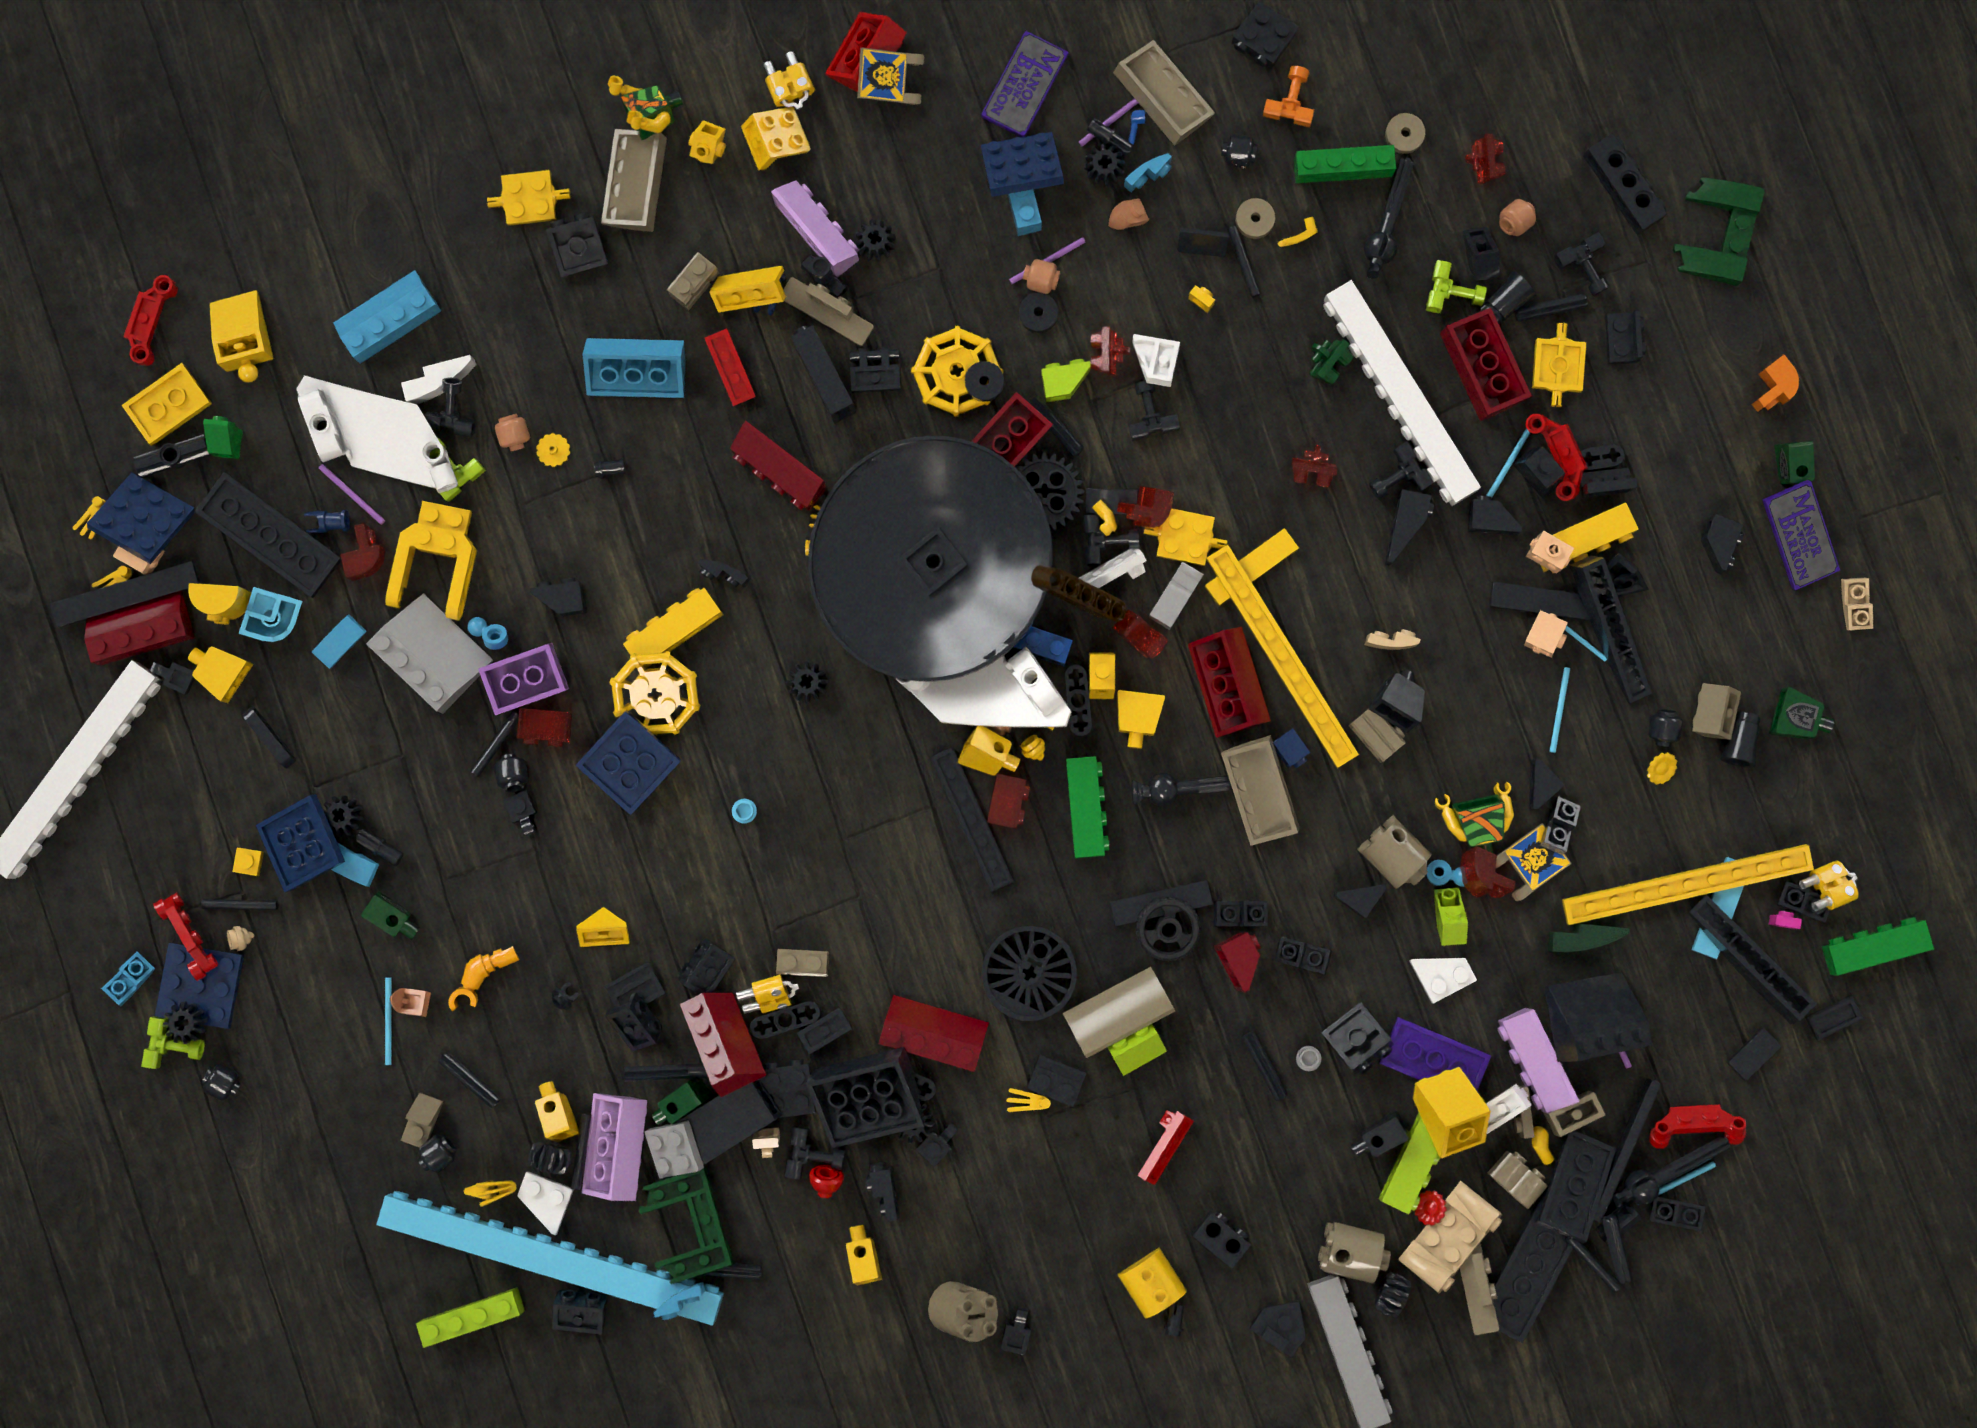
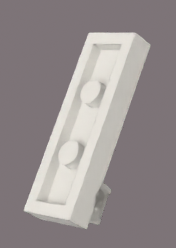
M1130 548L1079 577V579L1097 588L1126 572L1134 579L1145 573L1143 563L1146 559L1138 548Z
M1515 1084L1486 1103L1491 1110L1487 1134L1531 1106L1527 1099L1528 1094L1523 1088L1520 1089Z

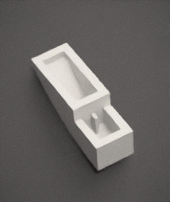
M471 355L423 367L425 377L401 383L406 402L420 404L444 393L442 391V379L452 377L462 380L475 367V360Z

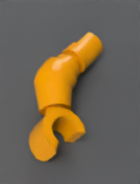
M514 947L504 951L498 949L493 951L491 956L489 954L484 956L480 954L472 958L465 966L461 980L463 987L456 989L449 997V1008L454 1011L458 1007L457 996L461 994L467 995L471 1001L470 1005L476 1007L478 997L475 989H479L484 979L490 976L489 973L495 971L497 966L502 968L519 961Z

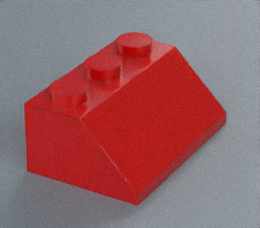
M859 12L825 75L858 92L861 48L896 52L902 45V40L907 32L888 16Z

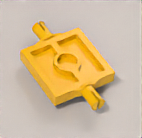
M546 170L501 176L503 188L501 197L487 198L489 202L487 204L488 208L503 206L506 222L509 226L556 220L555 206L557 200L571 199L569 188L555 190L552 185L551 172Z
M1562 323L1557 324V336L1555 338H1537L1535 340L1532 388L1546 389L1552 392V407L1562 406V393L1567 391H1583L1586 342H1576L1566 338L1568 326L1566 323L1563 325Z
M1166 508L1164 520L1160 527L1145 524L1144 534L1158 536L1159 546L1156 557L1205 566L1207 553L1211 547L1221 549L1227 545V540L1213 538L1212 528L1215 517Z

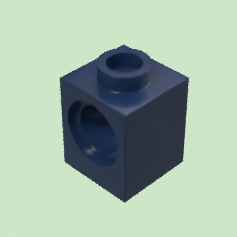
M1291 729L1273 742L1276 753L1287 768L1292 765L1298 768L1308 761L1305 756L1310 751L1294 729Z

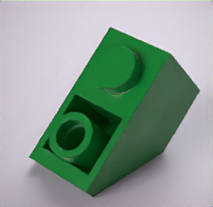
M213 416V420L204 419L207 452L214 457L239 459L243 431L236 427L234 422H229L228 418Z

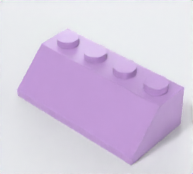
M793 181L771 191L776 206L818 257L828 259L834 276L838 278L859 261L857 254L859 249L851 239L845 240L841 235L844 233L842 228L836 221L831 223L826 217L828 215L827 210L820 202L816 205L811 199L813 196L812 192L805 184L801 186L797 181Z
M1523 1008L1499 1020L1500 1027L1497 1028L1504 1042L1508 1041L1511 1047L1509 1054L1515 1064L1519 1063L1523 1071L1520 1073V1077L1525 1086H1530L1534 1094L1531 1096V1099L1537 1110L1541 1109L1542 1112L1549 1113L1579 1102L1561 1063L1557 1062L1556 1053L1535 1010Z
M593 1094L582 1186L583 1194L611 1201H636L645 1117L647 1114V1100L625 1096Z

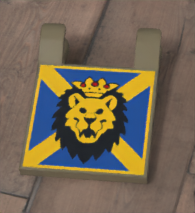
M861 48L857 98L910 105L921 104L920 94L905 93L907 64L923 65L924 55Z
M1543 823L1488 861L1493 869L1509 861L1524 881L1525 885L1512 893L1515 901L1523 900L1534 890L1572 864L1565 853L1561 855L1540 846L1545 829Z

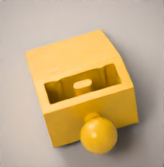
M257 290L210 303L212 344L217 364L226 372L238 369L239 378L247 383L255 381L258 377V370L254 364L273 359Z

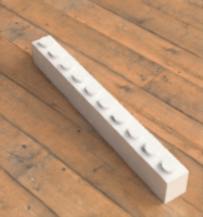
M1350 280L1328 293L1324 299L1325 304H1323L1325 311L1330 317L1334 316L1338 323L1336 327L1342 337L1346 336L1349 340V348L1355 358H1360L1365 375L1369 379L1372 377L1377 385L1375 390L1381 399L1385 398L1389 405L1388 411L1394 420L1398 419L1402 425L1400 429L1406 440H1411L1415 446L1413 450L1417 455L1416 457L1419 461L1425 462L1428 467L1426 471L1433 482L1436 481L1441 488L1439 492L1443 500L1454 506L1477 492L1481 486L1353 281Z
M131 660L0 837V874L7 879H16L24 874L28 861L41 851L42 842L46 837H50L57 829L56 824L60 818L70 812L72 808L71 803L76 797L84 793L87 788L85 784L91 777L98 774L102 767L100 765L102 761L115 751V744L120 737H124L131 729L130 724L134 718L139 717L146 708L145 703L150 697L158 693L161 687L159 684L163 679L150 672L141 663Z

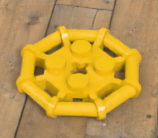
M955 326L952 330L931 338L926 337L923 340L925 343L914 367L911 368V373L914 374L923 397L922 402L925 405H933L954 414V417H959L961 413L984 404L987 406L990 401L981 402L971 399L959 404V397L968 393L965 387V375L973 364L980 362L978 355L982 351L988 362L994 363L1000 368L991 346L992 341L989 338L984 339L961 329L960 326ZM955 339V345L942 350L937 347V345ZM960 339L978 347L974 350H968L960 345ZM931 351H934L937 354L934 364H932V367H925ZM954 365H957L958 368L963 367L964 371L961 372V376L957 377L950 374L953 371ZM924 374H932L936 387L931 391ZM942 391L947 395L953 396L954 404L938 398L936 395Z
M669 651L656 654L637 655L634 653L630 655V660L609 682L612 685L615 709L613 714L615 717H620L626 710L629 711L634 708L639 715L645 717L644 723L641 724L653 735L669 733L676 735L680 733L681 727L695 711H699L701 706L698 703L697 675L695 671L685 667L670 655L671 652ZM662 663L661 668L645 669L643 664ZM666 666H670L682 677L678 679L676 677H672L670 674H668L669 672L665 670ZM637 668L639 671L637 678L632 682L626 681L625 679ZM686 683L688 699L681 697L680 685ZM622 688L630 691L631 702L625 705ZM652 688H657V692H662L658 699H653L652 696H649L648 693L652 692ZM677 706H685L686 708L674 720L671 714ZM665 718L668 724L648 725L650 719Z

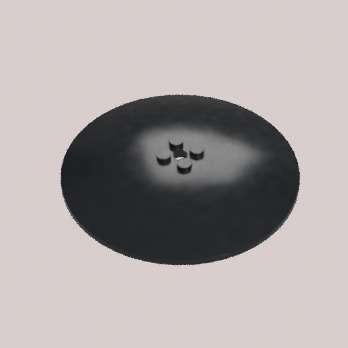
M922 436L897 441L872 452L857 462L840 478L824 500L812 530L808 554V571L812 595L817 610L832 636L853 657L868 667L898 679L917 682L947 681L964 677L991 665L1009 652L1028 632L1037 618L1047 595V592L1032 584L1031 574L1033 569L1038 565L1053 567V542L1049 521L1043 505L1026 478L1011 463L994 451L971 441L948 436ZM938 556L940 558L939 566L934 569L929 568V558Z

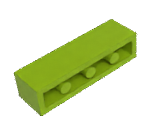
M1418 1113L1409 1132V1140L1405 1141L1378 1198L1380 1201L1406 1214H1409L1411 1210H1416L1420 1202L1418 1194L1421 1188H1426L1430 1181L1431 1174H1429L1431 1166L1432 1164L1436 1165L1440 1159L1420 1113Z
M517 1287L422 1319L416 1323L423 1348L519 1316L525 1312Z

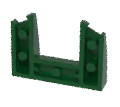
M1702 177L1699 182L1703 185L1695 194L1690 191L1686 195L1685 200L1730 211L1721 252L1675 244L1673 246V253L1681 252L1684 264L1679 266L1677 270L1738 286L1743 281L1748 261L1746 257L1756 216L1760 212L1765 188Z
M705 1167L697 1172L677 1175L643 1187V1190L649 1191L647 1206H640L639 1208L640 1214L687 1201L700 1245L699 1249L654 1263L658 1270L664 1267L674 1277L670 1281L671 1284L734 1265Z

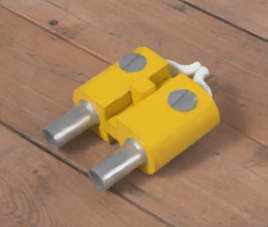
M791 51L786 54L790 64L789 67H786L787 71L781 73V70L776 72L771 61L764 63L768 74L765 82L777 107L794 106L796 109L803 107L802 103L807 100L808 96L815 89L804 64L798 63L794 52ZM799 98V105L794 103L793 99Z
M1837 860L1812 870L1809 875L1810 877L1799 882L1802 889L1812 885L1816 890L1820 889L1822 893L1820 895L1821 900L1812 903V908L1815 911L1825 907L1833 910L1856 900L1859 895L1855 884L1856 874L1850 873ZM1848 875L1849 877L1853 878L1850 881H1848L1846 876Z
M780 974L753 982L752 988L737 992L736 995L738 1001L754 996L756 998V1002L742 1006L744 1014L759 1009L763 1014L790 1006V998L795 995V991L799 987L797 984L784 981ZM786 985L792 988L791 994L788 993Z

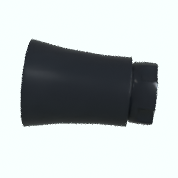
M1513 271L1496 293L1486 301L1487 304L1480 311L1491 307L1498 324H1500L1521 306L1536 297V293L1522 276Z
M1737 712L1731 740L1727 741L1721 761L1739 767H1756V749L1760 731V717L1758 715Z

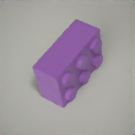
M553 643L478 668L495 715L569 689Z

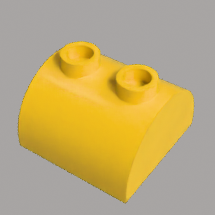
M189 583L188 590L192 604L199 611L207 614L208 621L229 625L230 620L239 618L246 612L252 593L239 586Z
M1160 1247L1117 1274L1145 1318L1163 1311L1187 1292Z

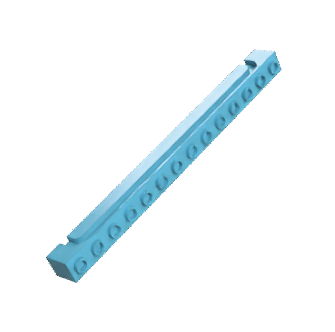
M394 1191L393 1194L390 1193L385 1196L376 1224L658 1309L662 1303L677 1292L695 1284L694 1279L671 1284L670 1281L673 1277H671L668 1271L658 1269L656 1272L649 1271L647 1266L641 1263L633 1262L632 1265L623 1263V1258L609 1255L608 1258L599 1256L600 1252L594 1249L585 1248L583 1251L576 1249V1245L571 1242L561 1241L560 1244L552 1242V1237L544 1234L532 1236L527 1234L528 1230L515 1226L512 1230L503 1227L504 1223L490 1219L489 1222L479 1220L480 1216L477 1214L466 1212L465 1215L455 1213L456 1208L442 1205L441 1208L432 1206L433 1202L430 1200L418 1198L415 1201L409 1199L408 1194ZM705 1284V1292L699 1296L700 1300L685 1304L684 1300H681L683 1308L677 1312V1315L713 1326L716 1322L724 1293L720 1292L719 1287L715 1285Z

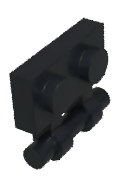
M884 347L881 350L867 351L866 348L850 352V361H860V367H850L851 392L901 390L899 364L889 365V359H899V350H889V347ZM868 360H882V365L868 366Z

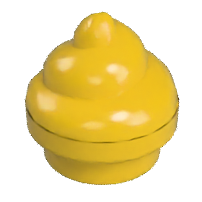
M1032 735L1021 743L1022 754L1026 758L1043 760L1045 743L1042 738Z

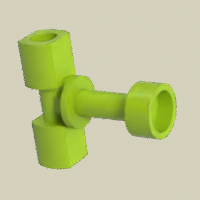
M1437 260L1432 280L1435 281L1434 287L1429 293L1426 310L1440 313L1444 298L1449 299L1450 294L1472 299V304L1482 306L1487 287L1476 285L1475 289L1453 285V280L1448 279L1452 263Z
M438 438L440 444L446 449V445ZM433 449L430 452V458H438L440 449ZM449 458L458 485L449 491L440 493L446 501L449 502L461 492L460 487L468 480L474 481L486 471L477 459L473 458L463 467L461 464L456 466Z
M155 1016L150 1017L147 1035H151L149 1048L144 1049L142 1067L160 1068L162 1054H166L168 1050L188 1053V1058L200 1060L202 1058L205 1047L204 1040H191L190 1044H183V1042L175 1043L171 1040V1037H167V1027H163V1023L168 1022V1019Z

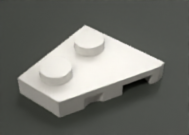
M1134 334L1133 345L1146 383L1171 387L1180 342Z
M1466 958L1409 960L1431 1003H1435L1477 981Z
M528 1171L525 1174L517 1196L551 1234L557 1235L574 1189Z

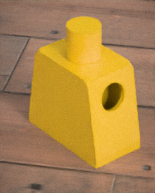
M212 646L206 653L198 648H194L188 656V660L197 665L192 676L218 700L225 703L230 701L253 666L249 661Z
M1089 652V699H1114V652Z
M1118 690L1119 732L1129 733L1127 747L1142 749L1143 736L1154 735L1165 700L1164 695Z
M976 726L965 741L957 763L990 775H996L1001 767L1015 772L1020 758L1009 754L1012 745L1011 741L984 726Z
M553 1081L540 1085L539 1089L542 1098L536 1100L535 1104L545 1137L559 1142L579 1134V1128L566 1095L556 1092Z
M864 1225L849 1228L852 1242L846 1243L853 1284L862 1285L882 1280L874 1240L866 1237ZM865 1248L866 1255L859 1258L858 1250Z

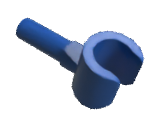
M1135 110L1131 115V132L1128 142L1134 145L1137 124H1145L1144 110Z

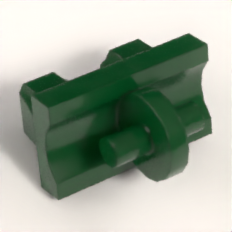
M1335 339L1332 344L1327 340L1322 345L1314 343L1311 349L1315 354L1311 360L1316 365L1309 372V375L1313 378H1319L1328 384H1333L1339 377V373L1332 367L1337 361L1342 366H1346L1354 358L1347 348L1349 343L1344 339L1342 341Z

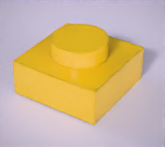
M1195 285L1189 293L1188 299L1207 313L1215 302V299L1212 298L1213 294L1204 287L1200 289Z
M237 848L232 872L259 876L264 852Z

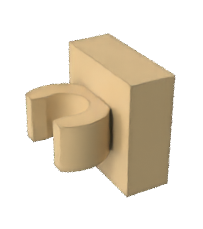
M779 1128L760 1129L753 1134V1149L761 1148L762 1158L772 1157L773 1148L779 1147Z

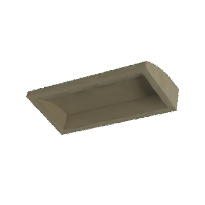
M1154 40L1119 62L1113 72L1174 146L1197 130L1215 114Z
M615 129L601 224L653 232L667 138L662 133H656L645 140H641L636 130Z
M1271 735L1221 752L1250 845L1297 834L1300 829Z
M1149 967L1064 1012L1063 1015L1085 1057L1088 1058L1175 1012L1154 971Z

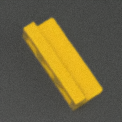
M783 266L719 276L710 290V295L718 313L783 302L786 295L779 281L784 272Z

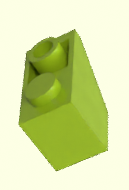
M1076 359L1070 361L1069 365L1060 366V363H1052L1046 365V368L1041 369L1046 402L1070 399L1090 372V361L1084 362V359Z
M1459 888L1434 890L1437 929L1441 945L1467 944L1468 921Z

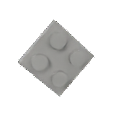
M689 1120L653 1127L644 1131L659 1179L697 1172L704 1168Z

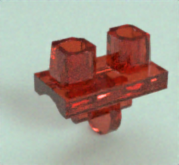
M1485 134L1483 138L1475 140V145L1471 146L1472 154L1465 156V162L1473 164V171H1477L1478 183L1485 184L1492 179L1504 176L1505 165L1503 163H1495V156H1499L1503 152V141L1493 139V134Z
M1102 327L1101 332L1091 334V346L1093 348H1102L1101 356H1091V369L1105 372L1108 375H1116V363H1123V355L1130 354V347L1123 346V338H1116V331L1110 330V327Z
M1315 445L1314 452L1304 451V458H1310L1312 461L1292 457L1293 480L1298 483H1307L1308 472L1318 473L1316 485L1329 487L1333 475L1336 476L1337 474L1336 464L1318 462L1319 460L1328 461L1329 454L1320 453L1321 446Z

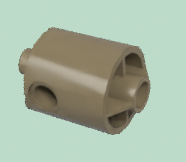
M1392 815L1383 824L1385 828L1380 825L1370 835L1371 841L1367 839L1357 850L1395 889L1404 883H1411L1414 886L1428 873L1427 860L1432 854Z
M1327 1222L1324 1232L1326 1246H1321L1318 1256L1320 1269H1323L1324 1272L1373 1284L1379 1270L1386 1271L1390 1261V1251L1384 1250V1234L1337 1222Z
M952 1281L941 1284L933 1292L929 1301L928 1312L931 1322L939 1330L970 1342H978L987 1336H992L996 1332L998 1309L994 1296L982 1290Z

